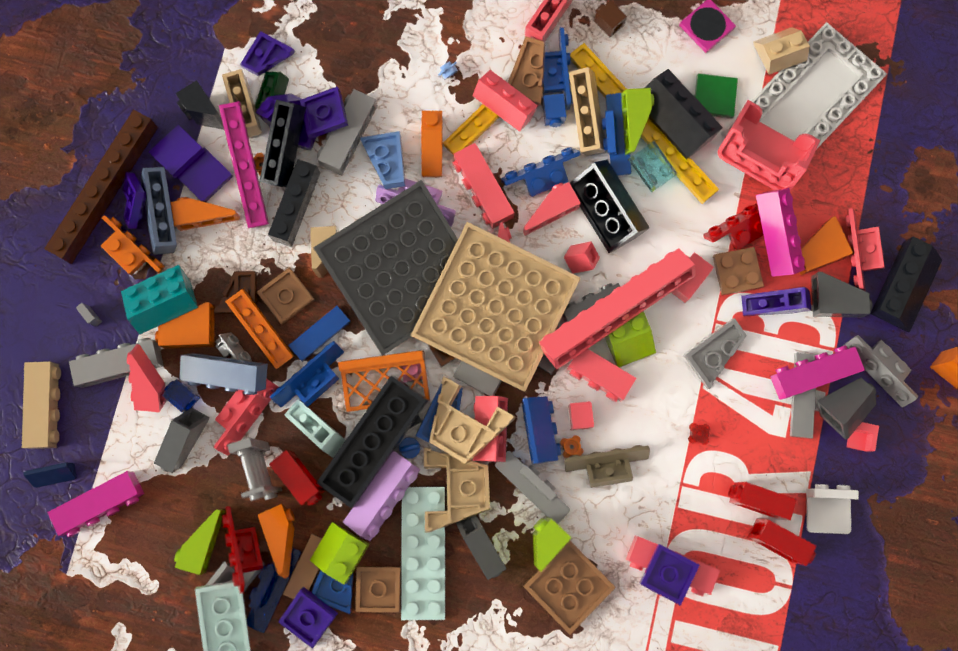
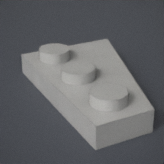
M735 318L728 321L683 355L706 389L712 387L716 377L721 374L725 364L735 354L747 336Z

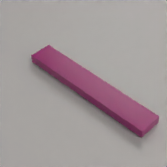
M238 101L218 105L248 228L267 225L269 220L241 103Z

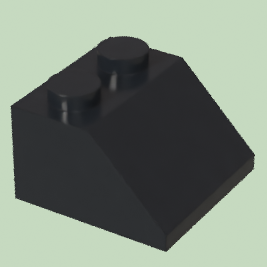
M197 80L175 93L179 98V101H177L178 106L189 120L193 119L197 125L224 130L220 114Z

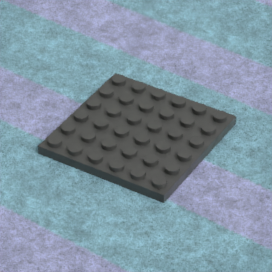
M420 180L314 246L313 249L383 356L412 337L411 334L458 239L425 184Z

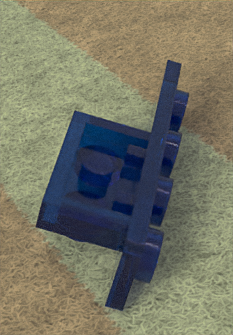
M292 547L288 578L284 579L278 575L274 561L268 564L267 567L264 566L258 577L261 581L258 587L253 588L249 596L251 600L249 607L252 609L247 618L248 627L261 633L266 632L299 560L300 550Z

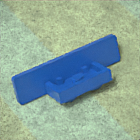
M560 27L558 35L560 51L545 52L543 90L544 93L564 92L565 109L570 110L573 98L569 85L568 65H570L571 60L570 53H566L569 39L568 34H564V27Z
M621 93L607 94V111H605V117L602 118V128L606 130L607 138H603L604 151L608 150L610 165L617 176L630 175L632 173L631 154L625 155Z
M572 147L561 150V154L556 156L548 155L542 158V161L539 163H529L522 170H512L505 173V177H502L501 181L507 186L524 179L528 193L533 197L552 189L559 183L569 182L563 162L580 156V151Z
M332 341L297 373L293 374L281 387L277 388L270 395V398L279 407H283L297 395L308 407L339 380V377L329 366L344 351L335 341Z

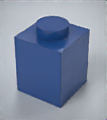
M564 94L543 95L542 106L545 126L559 127L565 124Z

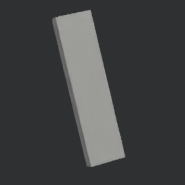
M795 353L794 368L796 367V362L808 359V362L815 361L814 356L816 354ZM816 388L792 396L790 437L813 438Z

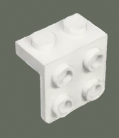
M815 484V489H806L807 530L812 533L849 534L851 532V499H859L858 490H850V486L837 485V489H829V485Z

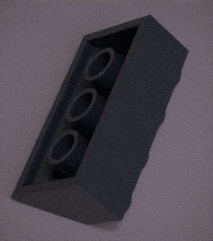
M669 69L656 76L645 87L651 88V94L654 96V105L648 118L686 159L711 142L723 128Z
M608 160L594 162L570 182L581 203V210L608 253H612L650 229Z
M914 236L902 243L870 313L871 315L906 332L911 331L942 262V258L932 245Z

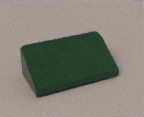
M265 72L255 109L258 110L262 102L269 96L284 95L289 78L281 72Z

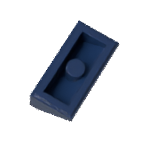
M67 462L23 472L24 477L35 488L71 481L77 478L75 464Z

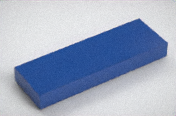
M336 306L288 346L304 362L351 323V321Z

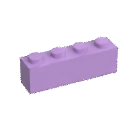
M393 451L343 523L360 537L371 541L378 534L385 519L390 517L392 509L397 502L404 497L409 485L416 480L420 469Z

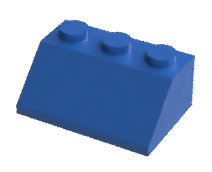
M548 396L523 398L521 403L531 464L558 461V456H561L560 444L555 443L554 435L558 433L556 422L551 420V414L554 413L552 401H548Z

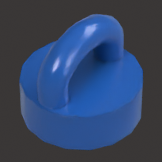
M412 437L403 439L399 445L401 455L408 459L417 457L421 450L419 442Z

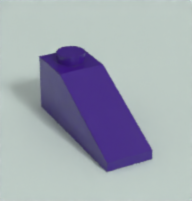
M806 287L741 295L743 316L793 314L812 311L810 290Z

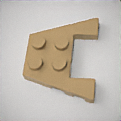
M443 376L441 393L437 401V413L434 416L429 443L461 462L468 464L515 419V416L497 407L487 426L483 425L451 406L462 386Z
M424 448V469L447 468L448 506L447 511L425 512V533L490 510L488 465L474 461L465 464L447 453Z

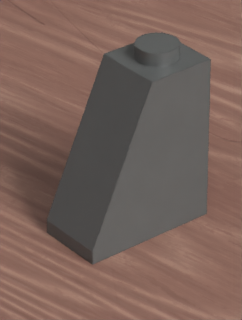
M817 272L811 276L813 317L862 318L870 314L872 301L869 299L868 292L823 272Z
M862 378L849 383L817 400L820 416L845 440L850 438L877 404L875 387Z
M190 408L172 419L154 464L170 473L182 467L210 417L194 408Z
M476 515L456 522L464 541L487 580L498 577L506 570L502 559Z

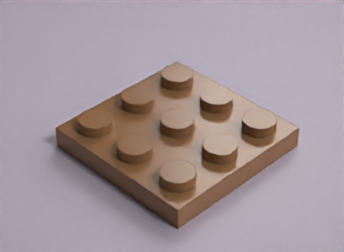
M570 540L542 572L538 570L523 585L569 635L616 588Z

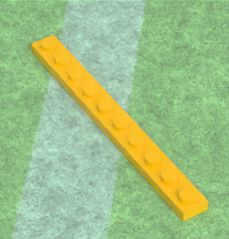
M585 43L570 53V60L578 69L589 67L595 72L597 90L605 99L607 94L622 93L626 90V87ZM648 118L641 138L702 204L705 203L719 188L690 157L686 159Z

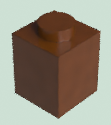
M610 0L606 4L602 3L596 9L594 22L611 37L625 25L627 16Z

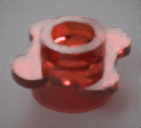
M691 423L689 425L690 436L688 441L692 444L696 442L702 445L708 444L709 425Z

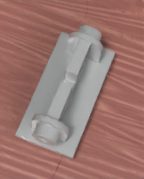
M231 332L218 335L220 338L215 341L217 344L216 348L224 358L231 355V359L252 362L251 356L248 352L244 351L235 335Z

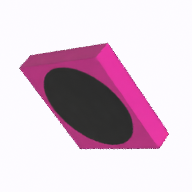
M706 0L679 24L705 53L736 27L712 0Z

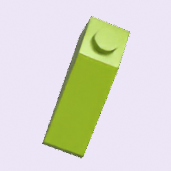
M651 88L626 89L621 93L625 155L635 152L654 105V96L651 94Z
M216 509L182 545L181 549H178L174 559L176 562L175 568L198 575L206 573L225 510Z

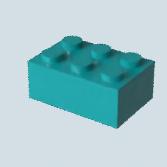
M180 265L169 268L160 274L121 291L127 320L139 335L198 308L191 281Z

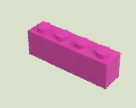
M790 189L772 190L756 195L772 277L793 275L805 270V260L801 252V239L797 231V218L794 215L793 198L790 194Z
M845 345L834 349L835 354L828 356L827 352L814 356L815 361L808 362V359L796 362L795 368L789 369L788 366L776 369L777 374L770 376L779 400L865 371L856 347L848 349Z
M126 471L47 513L57 535L71 537L80 532L79 528L85 525L90 527L100 522V517L116 514L120 511L119 507L125 504L127 506L135 504L139 501L138 497L144 495V492L134 471Z

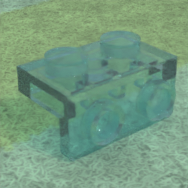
M654 141L628 159L651 193L677 175L673 166Z

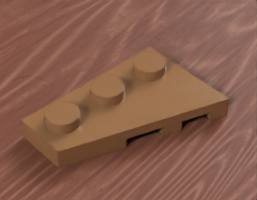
M525 36L508 83L535 104L542 106L545 43L544 41Z

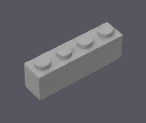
M353 89L351 95H347L344 102L348 126L329 132L326 136L327 142L325 146L321 147L317 154V160L321 167L341 176L360 142V137L363 136L378 107L375 98Z
M151 338L139 339L136 344H140L155 369L163 367L164 364L158 343ZM124 343L118 345L117 349L114 350L101 349L95 355L83 354L76 356V360L69 361L74 386L85 388L129 376L130 365L127 364V355L136 344Z

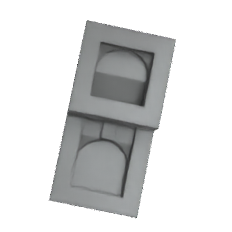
M461 361L453 376L455 379L487 396H494L502 380Z

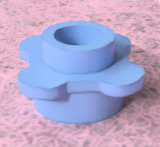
M449 61L441 66L440 69L442 71L438 75H442L444 79H447L458 71L456 68L457 62L451 64Z

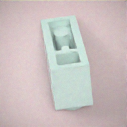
M299 399L284 414L321 450L333 458L346 441Z

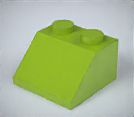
M644 311L604 337L615 365L619 368L656 353L652 330Z
M332 522L309 561L325 574L344 585L349 581L370 544Z

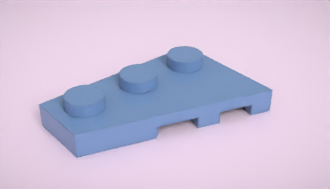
M400 131L360 137L384 188L391 189L405 186Z

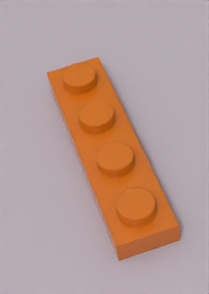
M241 289L225 301L275 369L294 357L293 353L245 289Z

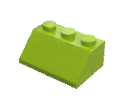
M548 517L546 519L540 518L533 526L535 529L533 532L534 565L541 572L572 538L554 520Z

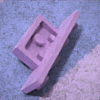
M405 178V186L399 187L398 191L385 189L384 186L378 185L375 201L383 204L417 182ZM425 185L448 224L452 227L456 211L438 204L442 197V190Z

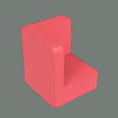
M592 241L571 245L564 259L570 271L574 274L594 270L600 257Z
M590 401L570 403L568 405L571 430L594 427L592 403Z
M862 422L850 438H848L847 448L864 452L875 451L879 426Z

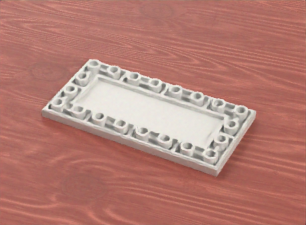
M827 22L808 41L810 48L807 61L780 70L751 100L762 109V116L759 122L793 141L801 134L812 135L821 140L818 147L887 75L884 70ZM738 115L720 133L724 138Z

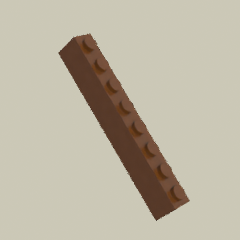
M133 109L44 248L45 250L70 264L74 262L124 183L126 172H131L159 128L152 119Z

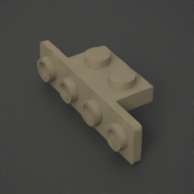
M636 445L632 448H616L602 453L592 452L589 455H572L564 459L565 472L586 469L590 488L633 481V474L629 462L649 459L650 447L649 445Z

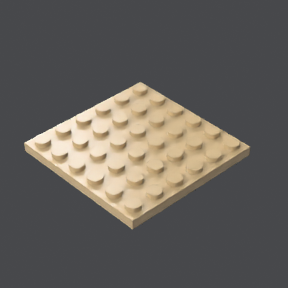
M466 222L411 336L525 392L544 354L539 341L545 335L556 330L580 277Z

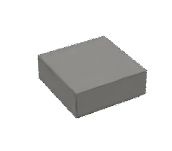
M81 303L76 307L87 323L98 326L102 322L90 306Z

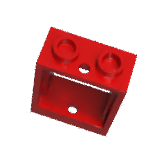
M285 450L269 463L270 467L301 506H313L323 498L321 494L325 490L316 483L317 480L295 452Z
M735 482L734 485H731L728 492L729 503L778 520L791 521L797 501L795 498L748 482Z
M756 519L747 536L752 541L794 564L807 566L808 563L810 564L814 560L816 555V545L769 519Z

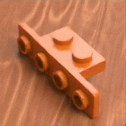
M106 215L102 217L115 232L101 247L128 274L132 276L145 262L152 266L159 274L164 272L163 268L165 266L157 258L153 260L149 256L151 252L144 245L138 246L134 242L136 237L128 230L124 232L120 228L122 224L115 217L111 219Z

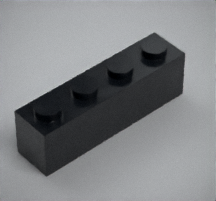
M280 100L275 101L259 182L278 187H287L294 169L306 107Z
M297 159L268 233L272 241L289 247L293 246L320 176L317 165Z

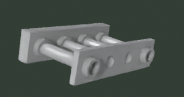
M246 438L228 444L229 453L241 457L250 491L241 493L242 498H250L253 501L262 497L265 500L278 497L277 493L281 492L282 488L272 486L264 459L265 452L270 451L269 443Z

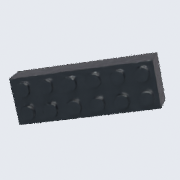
M391 375L316 483L344 504L353 508L403 439L429 399L396 376Z

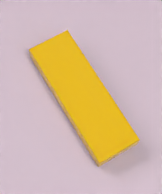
M482 104L443 142V146L454 155V153L472 145L499 119V116Z

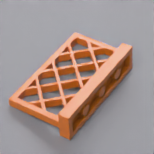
M424 350L338 362L339 371L341 370L346 412L368 409L373 402L369 399V396L375 389L380 392L381 389L378 387V384L384 377L389 379V376L386 374L391 367H396L403 372L399 377L400 380L404 374L414 380L412 388L416 383L422 386L425 397L430 401ZM413 364L421 365V374L417 379L407 372ZM408 365L405 370L402 367H400ZM370 370H376L382 375L376 384L366 378ZM348 373H355L361 378L355 387L348 383ZM363 380L373 387L367 396L357 390ZM356 392L364 400L359 406L351 407L350 397Z

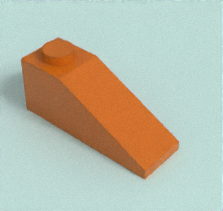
M422 111V177H442V111Z
M181 197L177 201L171 202L174 226L179 231L240 220V216L235 210L192 198Z
M280 504L258 514V518L277 573L285 579L289 577L295 529L292 521L295 518L290 508L287 509L284 505Z

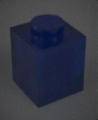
M177 379L171 381L165 387V393L162 395L183 413L192 408L201 398L184 382Z

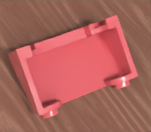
M747 100L720 145L718 156L726 163L774 190L789 188L791 191L807 170L821 140L809 134H801L795 141L759 122L762 116V109L757 104Z

